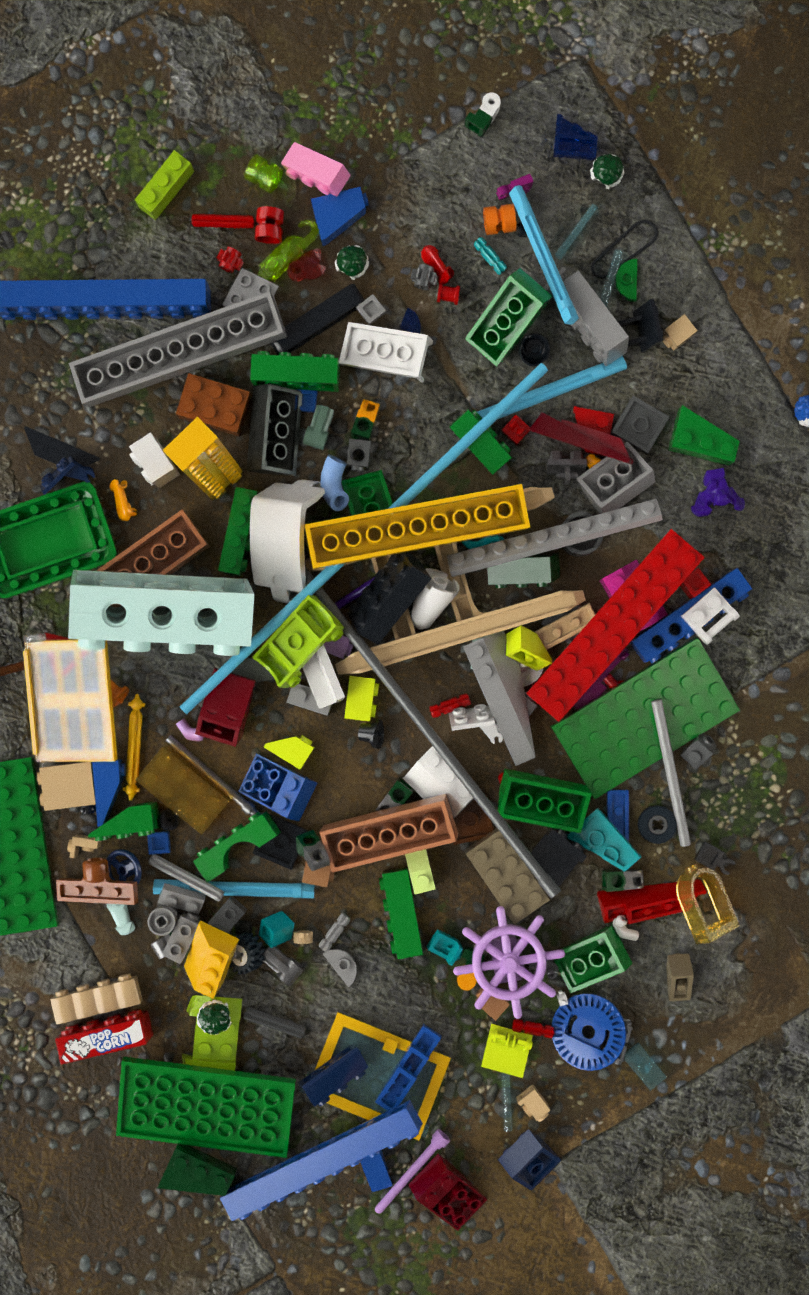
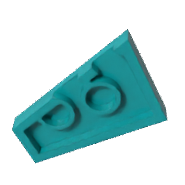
M599 808L584 820L581 833L571 832L567 837L624 872L642 857Z

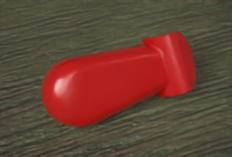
M426 245L422 249L421 258L423 262L434 268V273H437L436 275L438 276V283L446 284L454 276V270L450 266L446 267L436 247Z

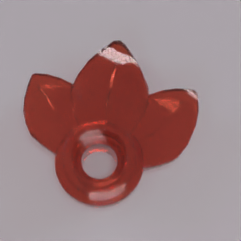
M296 246L289 254L290 264L287 269L289 278L292 281L300 282L305 278L314 280L322 276L326 271V267L320 264L322 259L321 250L318 248L304 253L299 246Z

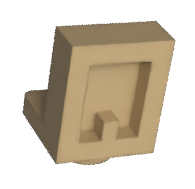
M77 834L69 840L67 851L70 852V858H76L80 847H82L81 850L93 852L101 847L102 841H95V837L88 838L86 835Z

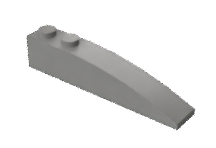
M501 631L463 646L515 766L535 758L522 673L518 662L506 656L505 632Z

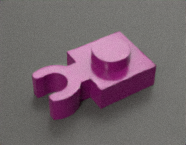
M527 174L511 181L508 185L497 188L496 194L499 201L509 197L510 191L518 185L523 187L525 194L528 193L533 185L531 174Z

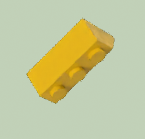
M201 920L198 923L184 968L194 990L214 999L224 983L239 939Z

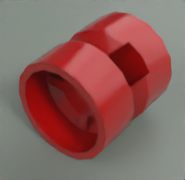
M270 206L257 208L256 222L259 225L255 227V240L265 244L281 243L283 229L280 226L284 222V211Z

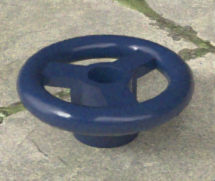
M117 849L111 852L106 859L109 866V877L116 881L111 871L112 865L117 869L119 881H127V877L135 874L133 881H137L138 885L141 880L142 869L137 857L125 849ZM122 855L128 859L119 862L115 857Z

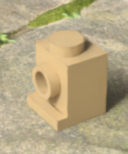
M533 1084L516 1097L520 1106L524 1104L522 1108L529 1117L533 1115L536 1121L541 1122L549 1115L550 1107Z

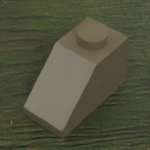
M680 953L668 955L666 972L669 1001L691 1000L694 973L690 955Z

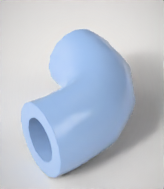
M328 455L321 472L320 487L325 490L323 498L328 506L334 511H340L347 506L349 496L343 491L341 485L342 475L347 463L335 456Z

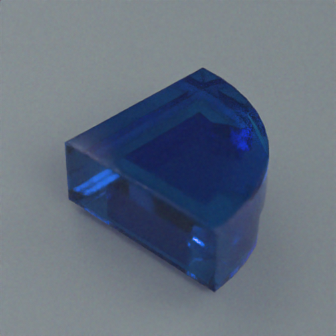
M407 308L400 329L420 334V320L413 310Z

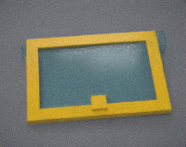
M337 1012L315 1070L349 1045L357 1046L368 1065V1068L364 1070L366 1074L356 1081L354 1078L347 1083L348 1087L337 1094L335 1091L331 1094L327 1104L370 1120L387 1111L375 1103V1100L411 1044V1041ZM434 1050L418 1074L416 1081L400 1103L401 1105L410 1100L423 1123L419 1134L413 1138L418 1141L421 1136L425 1138L429 1125L426 1122L451 1057ZM307 1071L305 1077L312 1072Z

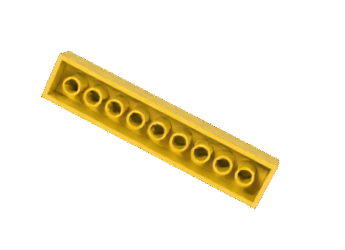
M196 417L162 450L211 500L221 498L226 493L225 488L230 483L232 485L235 484L242 477V469L219 438L199 417Z
M519 484L305 524L304 527L312 569L314 570L530 528L523 486Z

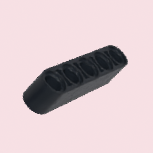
M350 284L286 325L284 328L287 337L272 342L270 345L277 355H279V352L292 353L357 311L356 307L365 299L356 285Z

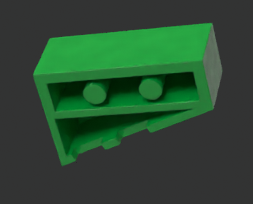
M682 405L677 411L668 451L730 466L735 462L740 441Z

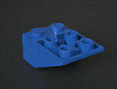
M256 753L238 792L285 818L300 821L317 782Z

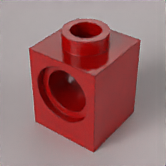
M696 568L680 587L687 597L692 599L711 586V583L702 571Z

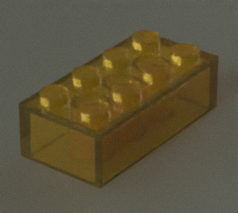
M163 746L135 779L201 835L208 830L232 800L168 746Z

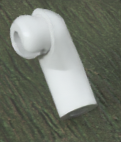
M619 915L617 918H614L612 925L620 938L632 941L638 940L639 932L626 927V917Z

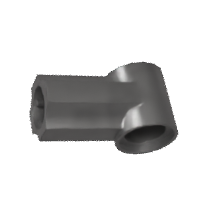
M276 946L273 948L268 947L263 953L265 959L262 961L274 970L277 977L288 986H291L305 970L299 962L292 957H287Z

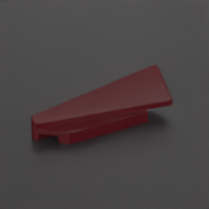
M542 412L530 427L529 431L630 465L633 464L623 439L563 419L560 422Z

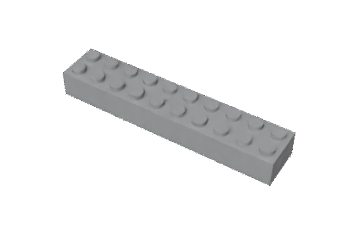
M269 291L70 362L69 366L82 404L92 407L287 337L275 298Z

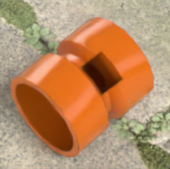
M513 203L501 205L499 209L496 206L483 207L486 235L498 234L500 230L504 233L516 232V215Z

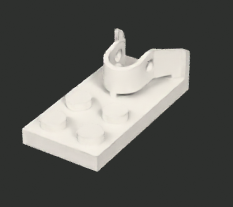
M348 322L339 364L412 377L423 383L422 369L427 348L433 344V340L424 334Z

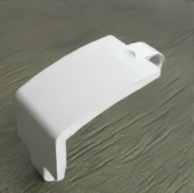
M302 479L297 480L293 484L274 483L252 499L250 512V556L253 580L255 585L270 587L273 599L276 602L288 604L306 587L304 555L306 509L325 494L324 488L320 487L321 483L318 481Z

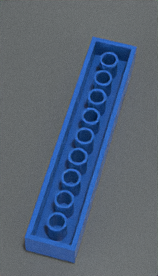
M206 279L0 281V317L4 320H15V317H23L26 320H36V317H45L48 320L66 317V319L76 320L79 319V316H87L88 319H100V316H108L110 319H121V316H129L131 319H141L142 316L162 319L163 316H172V318L181 319L184 318V315H193L196 318L211 312V289Z

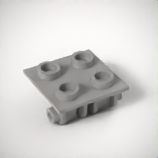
M242 268L222 306L227 307L269 291L274 296L279 286Z

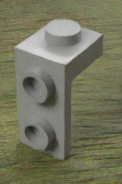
M184 912L180 916L162 952L163 956L179 964L182 963L193 941L198 923L200 922V916L192 912H188V914Z

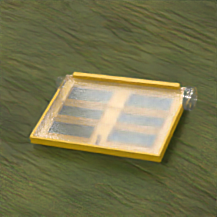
M45 633L24 635L25 650L23 651L32 749L36 762H40L41 767L53 766V762L118 760L107 640H105V649L85 650L78 648V639L46 640Z

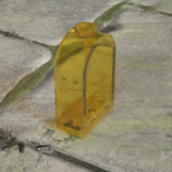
M697 864L686 867V872L678 879L676 892L695 943H711L739 927L740 924L720 876L712 869H699ZM697 876L704 881L719 921L708 927L694 894V882Z

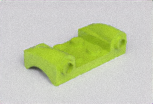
M308 595L254 654L253 658L272 674L279 688H293L301 681L302 673L299 670L325 642L339 640L343 636L344 626L316 596Z

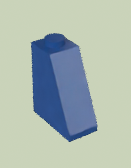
M361 187L341 191L337 197L329 194L311 199L322 246L329 244L366 214L365 206H369L367 195L362 193Z

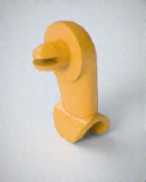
M114 479L109 487L114 492L118 517L122 521H129L131 516L137 515V510L131 508L125 493L127 481L123 480L119 484V481Z

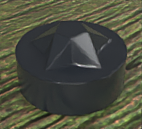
M166 809L158 817L160 827L166 831L176 829L181 822L180 814L174 809Z

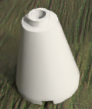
M426 568L432 579L413 602L411 619L413 625L421 630L429 628L459 592L460 586L455 579L450 581L447 579L448 574L437 569Z

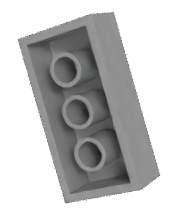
M579 270L565 279L563 283L579 317L571 326L574 330L578 329L582 334L581 339L586 346L590 345L594 350L593 355L596 360L608 366L627 353L629 336Z

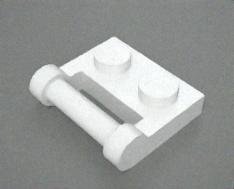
M712 588L681 617L698 637L708 645L717 633L732 620L736 621L740 615L716 588ZM723 609L727 614L705 632L702 627Z

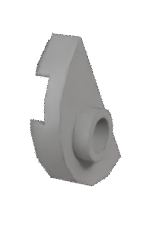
M329 949L328 952H323L324 957L349 988L357 974V965L353 956L341 949Z

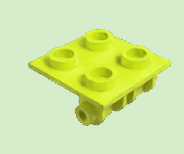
M491 1024L481 1067L523 1078L529 1050L532 1048L533 1035L514 1032L512 1029Z

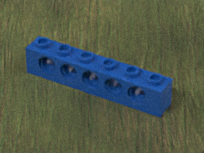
M739 569L731 570L695 598L688 600L631 640L630 644L644 663L650 661L652 664L662 657L661 652L666 649L671 651L679 645L678 640L683 637L688 639L695 634L681 615L712 588H716L721 595L724 587L729 588L731 596L729 599L724 598L729 604L736 600L739 603L749 596L747 592L752 588ZM722 609L719 613L722 615L725 611ZM712 618L703 627L710 624L712 621H714V619ZM672 623L679 627V632L676 636L672 635L669 631ZM654 636H659L662 640V644L658 648L652 644Z

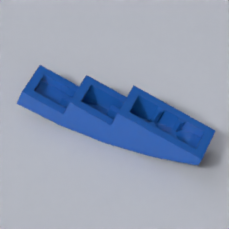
M423 1024L376 1098L375 1103L387 1111L400 1105L428 1061L430 1054L442 1037L440 1034Z

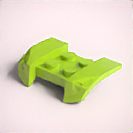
M199 995L191 997L186 1011L189 1016L196 1017L192 1056L182 1054L183 1064L235 1071L242 998L215 997L212 999L208 996ZM219 1000L228 1004L230 1021H232L226 1031L217 1035L203 1032L197 1024L199 1009L205 1002Z

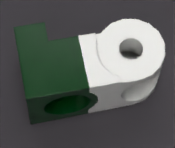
M487 93L483 97L482 105L474 115L469 112L465 118L464 126L482 137L499 112L500 97L496 93Z

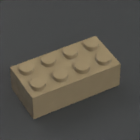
M497 828L464 850L497 901L504 907L506 914L514 925L550 901L525 863Z

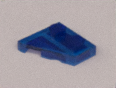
M557 114L553 157L595 160L598 136L583 130L576 123L572 124L564 119L563 115Z

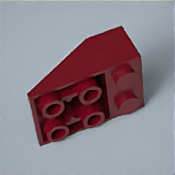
M214 668L212 675L218 670L217 668ZM230 673L204 698L195 734L236 747L244 733L256 680Z
M439 1154L408 1184L419 1203L457 1231L487 1201V1198L462 1173Z

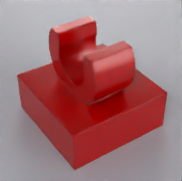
M515 415L501 432L517 446L530 432V427Z

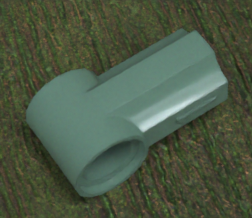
M323 405L316 406L311 424L305 432L303 444L324 450L329 436L328 430L335 412L333 409Z

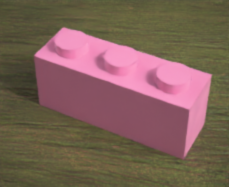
M295 142L281 162L282 166L286 169L285 173L293 180L300 179L308 187L312 188L315 186L325 195L330 193L337 197L351 176L343 164Z

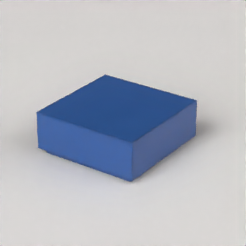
M296 389L301 391L302 394L301 412L314 413L317 406L318 392ZM298 395L295 396V408H294V410L297 409V397H298Z
M169 831L155 832L147 835L149 855L171 852Z

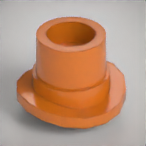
M111 680L114 708L124 702L128 696L129 688L127 686L121 688Z

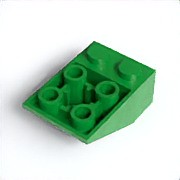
M158 801L140 803L128 807L88 834V838L95 837V841H103L112 838V835H116L117 839L128 838L137 832L138 836L155 833V829L160 827L158 823Z

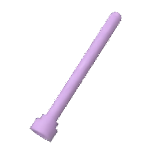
M437 1129L432 1135L431 1144L376 1205V1213L380 1214L385 1210L437 1149L447 1146L450 1139L442 1130Z

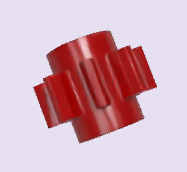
M227 247L225 251L220 249L216 257L217 261L220 262L218 266L231 274L234 270L240 271L244 263L243 259L240 258L242 254L232 247Z

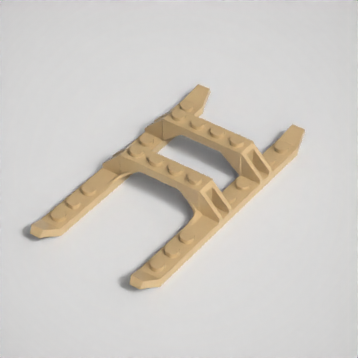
M529 487L523 489L527 511L536 509L555 498L552 487ZM457 542L435 546L434 549L441 571L448 574L447 579L450 581L455 579L460 586L458 594L451 601L456 622L416 634L409 609H407L392 627L395 640L371 647L370 649L383 666H387L568 612L586 601L583 590L558 591L495 611L480 612L472 600L465 574L454 577L450 574L447 555L458 553ZM391 555L371 559L375 574L386 565ZM311 558L305 560L306 568L310 572L323 571L326 568L313 570ZM359 651L352 653L335 664L338 675L360 674L373 670Z

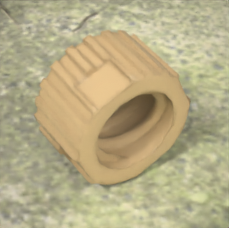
M309 930L295 931L294 943H313V932Z

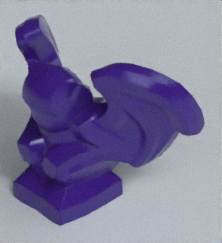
M724 468L707 470L703 478L706 490L699 492L695 505L691 506L692 513L697 517H705L710 515L713 510L709 507L710 505L725 506L728 503L733 504L734 509L737 511L744 510L745 501L739 497L733 487L728 486Z

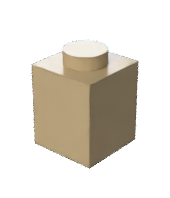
M684 314L664 329L663 343L675 351L693 337L698 330Z

